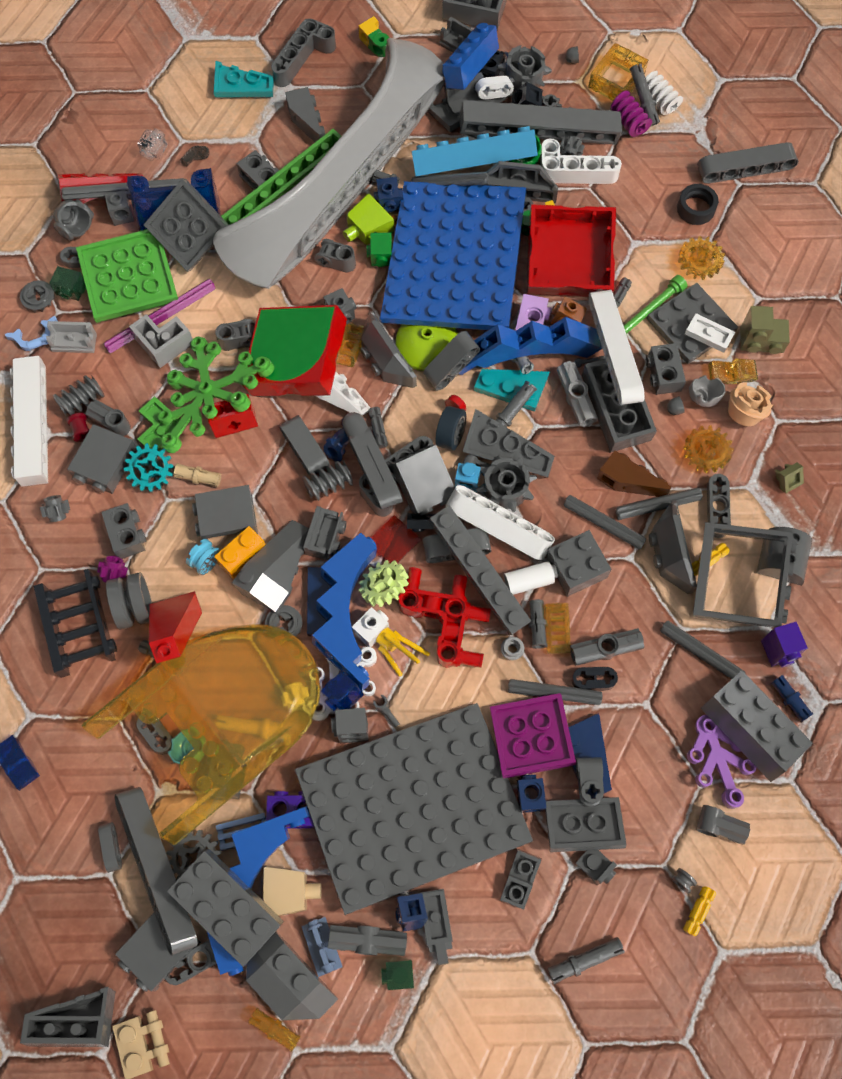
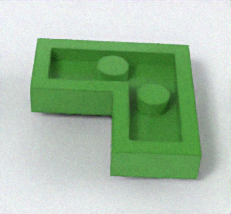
M155 396L139 410V413L152 426L137 440L143 447H145V443H148L150 449H153V446L156 444L158 445V451L163 449L161 438L166 433L173 431L180 418L173 420L168 425H164L158 419V414L165 409L170 412L172 411Z

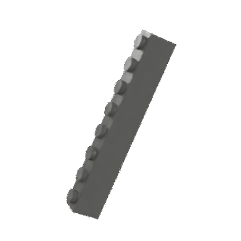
M463 100L459 113L460 134L481 135L489 133V136H497L498 131L509 130L510 134L518 132L517 128L530 126V130H535L536 136L542 140L555 139L562 141L563 138L568 139L570 136H577L582 142L615 145L622 134L621 113L611 110Z

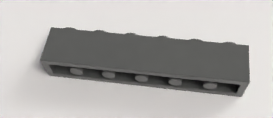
M448 505L432 516L429 523L508 635H513L531 622L526 612L451 506Z

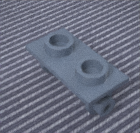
M326 917L313 920L301 926L318 977L342 968L337 950L327 949L330 928Z

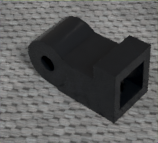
M497 50L479 73L481 72L484 78L498 76L501 71L498 69V65L505 62V52Z

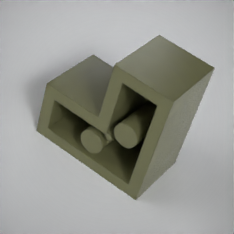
M751 306L740 327V350L751 353H784L790 343L789 320L774 319L773 307Z

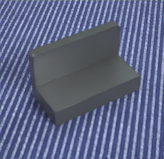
M481 72L474 77L464 90L446 88V85H444L445 100L454 116L459 115L463 100L490 102V99H481L475 90L476 83L484 78Z

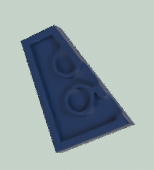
M598 713L568 728L575 760L576 758H602L605 794L611 791L612 788L600 715ZM576 765L571 766L576 775ZM589 789L586 794H589L591 799H594L597 793H593L592 789Z

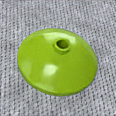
M402 324L396 335V347L411 368L424 371L458 332L456 328Z

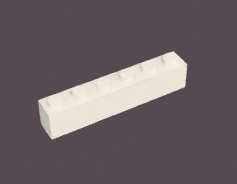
M40 356L13 359V367L10 368V375L13 380V387L10 388L13 406H11L10 411L14 419V426H11V435L14 439V446H11V454L14 459L11 474L13 479H16L21 486L47 484L46 366Z

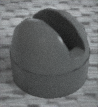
M578 46L571 47L566 51L567 62L572 64L579 63Z
M680 396L671 399L667 404V410L672 415L685 413Z

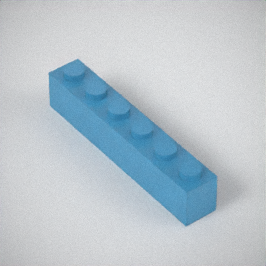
M530 126L517 128L518 133L510 134L509 130L498 131L495 137H489V133L477 135V140L469 141L468 137L456 139L457 143L449 144L448 140L436 142L437 147L429 148L428 144L418 145L416 150L412 151L415 176L538 156L535 130H530Z

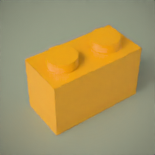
M248 526L214 557L219 566L234 580L243 566L266 544Z

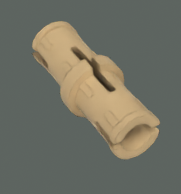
M179 463L176 464L174 469L175 478L193 481V484L197 485L202 483L217 488L220 485L221 473L203 470L199 466L194 468Z

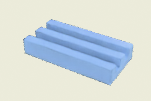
M265 813L216 825L220 850L224 851L235 848L234 842L225 843V839L232 838L231 834L246 828L228 833H223V830L260 820L263 823L266 821Z

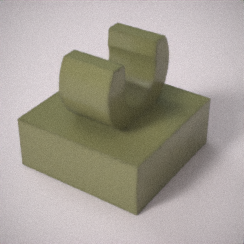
M798 462L793 465L785 464V469L782 471L775 470L776 479L780 483V490L784 493H788L804 484L803 466Z

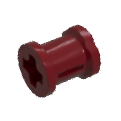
M75 413L67 418V424L72 428V438L75 442H83L90 430L86 424L87 417L84 413Z

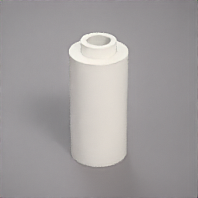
M549 561L504 573L505 584L513 595L554 584L555 578H558L555 565H551Z

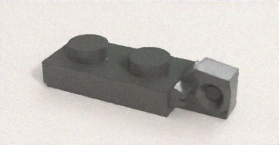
M444 889L422 892L428 917L424 924L427 947L429 946L430 953L436 952L438 966L446 965L449 963L446 950L453 949V940Z

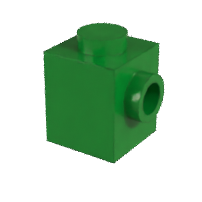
M370 233L371 245H367V258H371V266H389L392 256L391 233Z

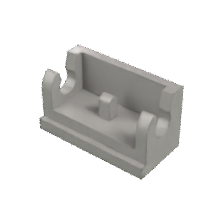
M48 321L47 328L50 331V336H46L52 352L94 353L97 333L91 322Z

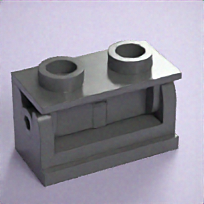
M316 506L303 546L305 555L328 561L339 552L340 542H338L340 534H344L347 521H344L343 512L338 517V512Z

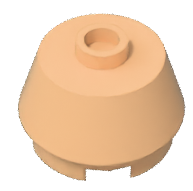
M747 382L740 383L730 393L728 413L735 422L744 426H754L770 415L773 406L770 403L771 395L759 385L753 388L747 386Z

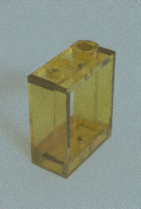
M614 43L591 72L588 88L609 98L611 101L623 91L627 90L631 93L635 88L633 78L623 88L602 76L612 64L631 73L629 68L636 64H642L645 75L649 60Z

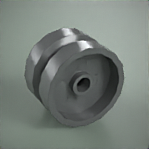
M139 572L128 575L126 583L120 577L107 580L108 603L117 628L122 630L132 627L134 619L140 625L149 623V611L152 600L143 574Z

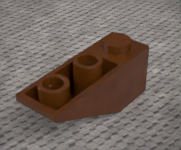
M615 450L602 466L597 477L599 481L619 492L660 497L668 495L672 488L666 480L654 476L646 467L637 465L626 454Z

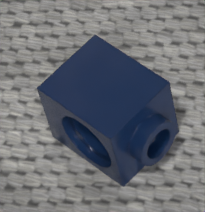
M536 775L522 776V780H518L516 783L520 811L522 813L545 811L547 806L543 778H536ZM528 787L534 788L537 791V798L528 799L525 796L524 790Z

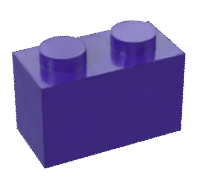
M797 621L774 628L761 640L771 667L779 664L781 668L790 666L795 663V660L802 657L801 654L808 649Z

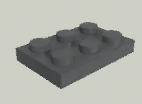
M619 797L602 798L595 807L583 805L580 799L546 801L547 808L545 814L550 853L626 848L627 844Z

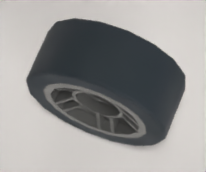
M447 406L443 410L435 437L438 447L452 451L457 449L466 426L467 415L465 410L452 406Z

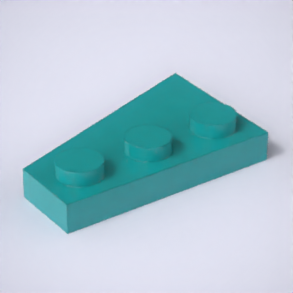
M215 61V98L273 97V75L254 70L247 72L239 70L238 66L232 65L228 67L222 65V62Z
M481 369L474 386V391L509 403L524 385V382L528 381L530 382L529 385L533 384L537 390L522 408L535 412L550 372L531 371L528 374H523L521 370Z

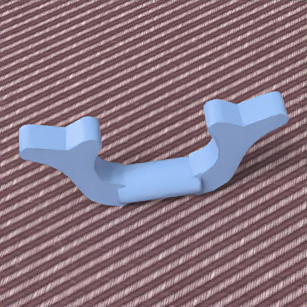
M55 316L47 321L42 320L41 324L45 328V333L42 337L31 341L22 340L23 333L20 329H17L14 333H6L5 336L8 340L15 341L23 350L31 351L34 348L48 344L46 336H50V331L47 328L48 321L58 320Z

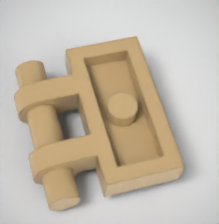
M156 1010L146 1013L148 1025L146 1026L142 1025L140 1016L112 1026L125 1079H131L152 1071V1058L157 1057L159 1068L170 1064L167 1055L169 1052L168 1044L165 1045L161 1031L163 1028L162 1020L158 1019ZM148 1033H151L155 1048L150 1051L145 1037Z

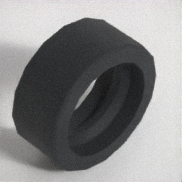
M689 185L681 192L677 204V212L681 219L693 225L708 223L716 212L719 203L718 195L707 185ZM689 198L703 199L709 205V209L705 211L693 210L687 205L686 200Z

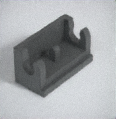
M450 17L447 21V29L444 27L441 29L439 45L454 53L473 29Z

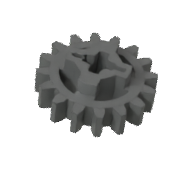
M188 830L187 837L179 834V842L172 841L170 843L174 850L167 851L166 854L172 856L169 863L173 866V874H178L176 881L191 866L190 861L192 857L189 856L190 853L197 852V858L207 848L216 856L222 853L221 850H215L219 843L218 841L211 843L212 834H207L203 837V830H198L194 836L193 830ZM191 840L199 841L192 848L185 845V843ZM178 854H179V855L181 856V858H182V866H181V867H180L179 862H178Z

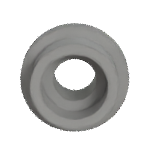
M508 637L501 644V653L508 660H517L524 653V644L517 637ZM515 646L517 651L512 653L508 650V647Z

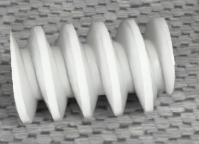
M653 71L646 76L652 99L656 102L655 108L662 115H668L681 105L683 97L678 96L676 90L673 91L672 85L668 86L669 82L663 80V75H658V71Z

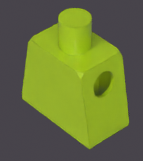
M368 194L347 214L349 228L343 231V236L348 242L358 237L364 244L368 245L371 243L370 233L394 232V219Z

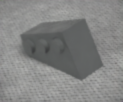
M110 987L100 989V991L81 995L73 1000L61 1004L57 1003L25 1014L20 1043L29 1047H109L116 991Z

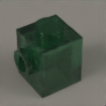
M57 266L49 282L55 295H59L66 300L73 299L79 301L81 295L86 291L82 273Z
M412 960L386 962V968H381L382 985H387L388 990L414 988Z

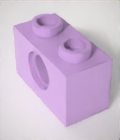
M523 294L515 331L529 323L530 319L536 320L535 322L544 324V320L549 321L551 308L547 307L549 299Z

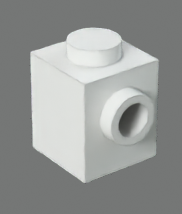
M371 607L352 626L353 634L366 646L372 647L376 643V638L381 631L389 627V622H387L389 619L381 610L376 612Z

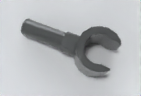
M472 454L467 455L462 463L469 462L478 467L491 466V464L478 460Z
M381 695L385 704L378 706L373 701L374 706L378 712H383L396 728L400 723L391 713L387 698Z

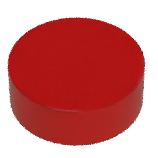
M450 395L445 400L446 407L452 406L467 410L465 402L457 395Z

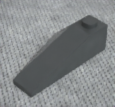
M292 520L243 566L232 584L243 596L278 613L291 594V584L294 575H297L299 570L297 566L300 557L304 554L303 546L309 528Z

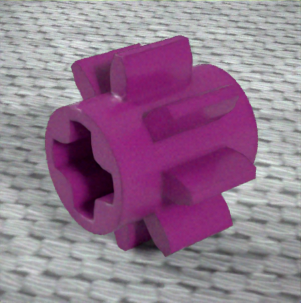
M107 556L103 562H99L97 572L100 573L99 577H102L103 582L106 583L107 580L119 577L126 578L128 568L125 567L122 558Z

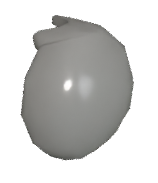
M706 375L694 379L689 386L691 400L702 407L715 406L726 393L725 385L719 378L709 380Z

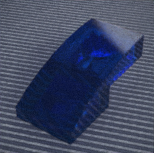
M14 735L0 743V765L16 789L20 791L40 775Z

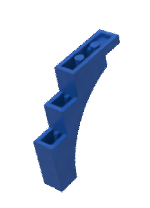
M564 317L550 327L530 321L516 331L497 324L474 340L479 346L480 351L459 374L463 375L475 366L487 368L503 361L537 354H571L588 358L602 350L596 328L568 317Z
M359 533L321 566L320 576L331 588L316 600V610L328 621L312 635V644L363 692L369 686L370 678L364 667L361 665L357 666L361 662L362 652L352 631L349 605L355 584L368 564L376 557L377 547L370 537H365L362 533Z
M307 806L231 834L241 864L230 867V869L250 889L269 857L283 843L290 839L286 825L290 824V827L294 828L305 824L304 818L310 816ZM207 932L220 975L228 972L229 976H233L244 971L243 966Z

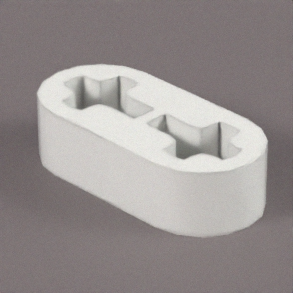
M507 76L482 78L475 86V90L481 99L507 97L514 89L511 80Z

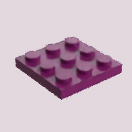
M561 693L490 706L503 779L576 765Z

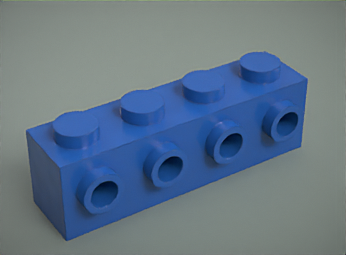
M478 24L442 65L446 88L464 90L499 49L496 25Z

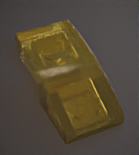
M735 358L732 362L711 361L708 364L710 380L719 378L723 384L749 383L758 380L755 360Z

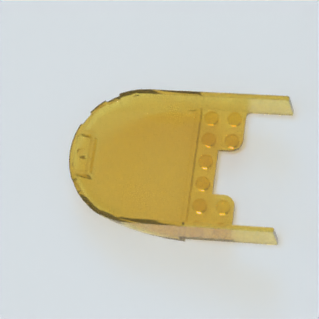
M251 624L215 630L187 641L181 657L154 665L81 726L85 731L99 739L133 711L145 724H154L166 714L171 717L194 747L181 760L179 771L198 798L196 803L159 833L162 839L176 845L304 735L311 725L312 717L316 707L319 705L321 692L319 671L313 656L306 646L294 635L278 627Z

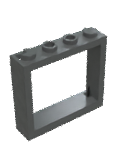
M705 522L693 616L772 628L782 626V623L787 624L788 610L784 609L785 600H790L791 586H787L788 576H793L794 563L790 562L791 553H796L797 539H793V532ZM714 534L784 542L774 620L704 610Z

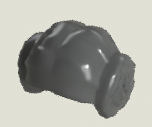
M79 199L75 201L65 200L53 212L55 220L53 224L54 229L63 238L71 241L74 238L81 237L88 231L92 224L94 213L87 204H84Z

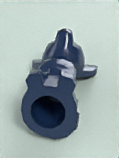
M344 428L339 429L332 438L328 437L324 444L325 454L334 462L342 461L346 453L345 448L349 444Z

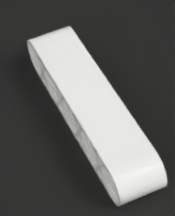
M457 485L446 503V507L450 505L458 517L537 560L545 558L548 549L551 548L555 541L554 537L547 531L465 486Z

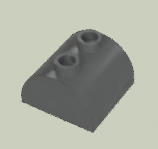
M790 527L769 528L768 530L793 532V539H797L796 553H791L790 562L794 563L793 576H788L787 582L802 586L812 546L811 536L801 530ZM763 540L756 573L779 579L784 542Z

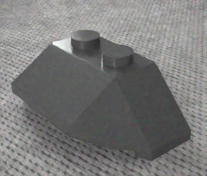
M499 161L486 171L489 174L487 186L526 187V197L532 201L548 202L553 200L556 203L558 186L541 165Z
M369 312L361 337V354L365 360H370L374 374L376 376L380 375L384 382L410 388L416 387V374L404 359L374 312Z
M677 500L670 503L649 534V544L651 547H654V566L656 569H659L660 576L685 593L691 594L696 589L697 584Z
M277 931L247 963L246 981L281 1020L320 1019L338 1000L336 995Z

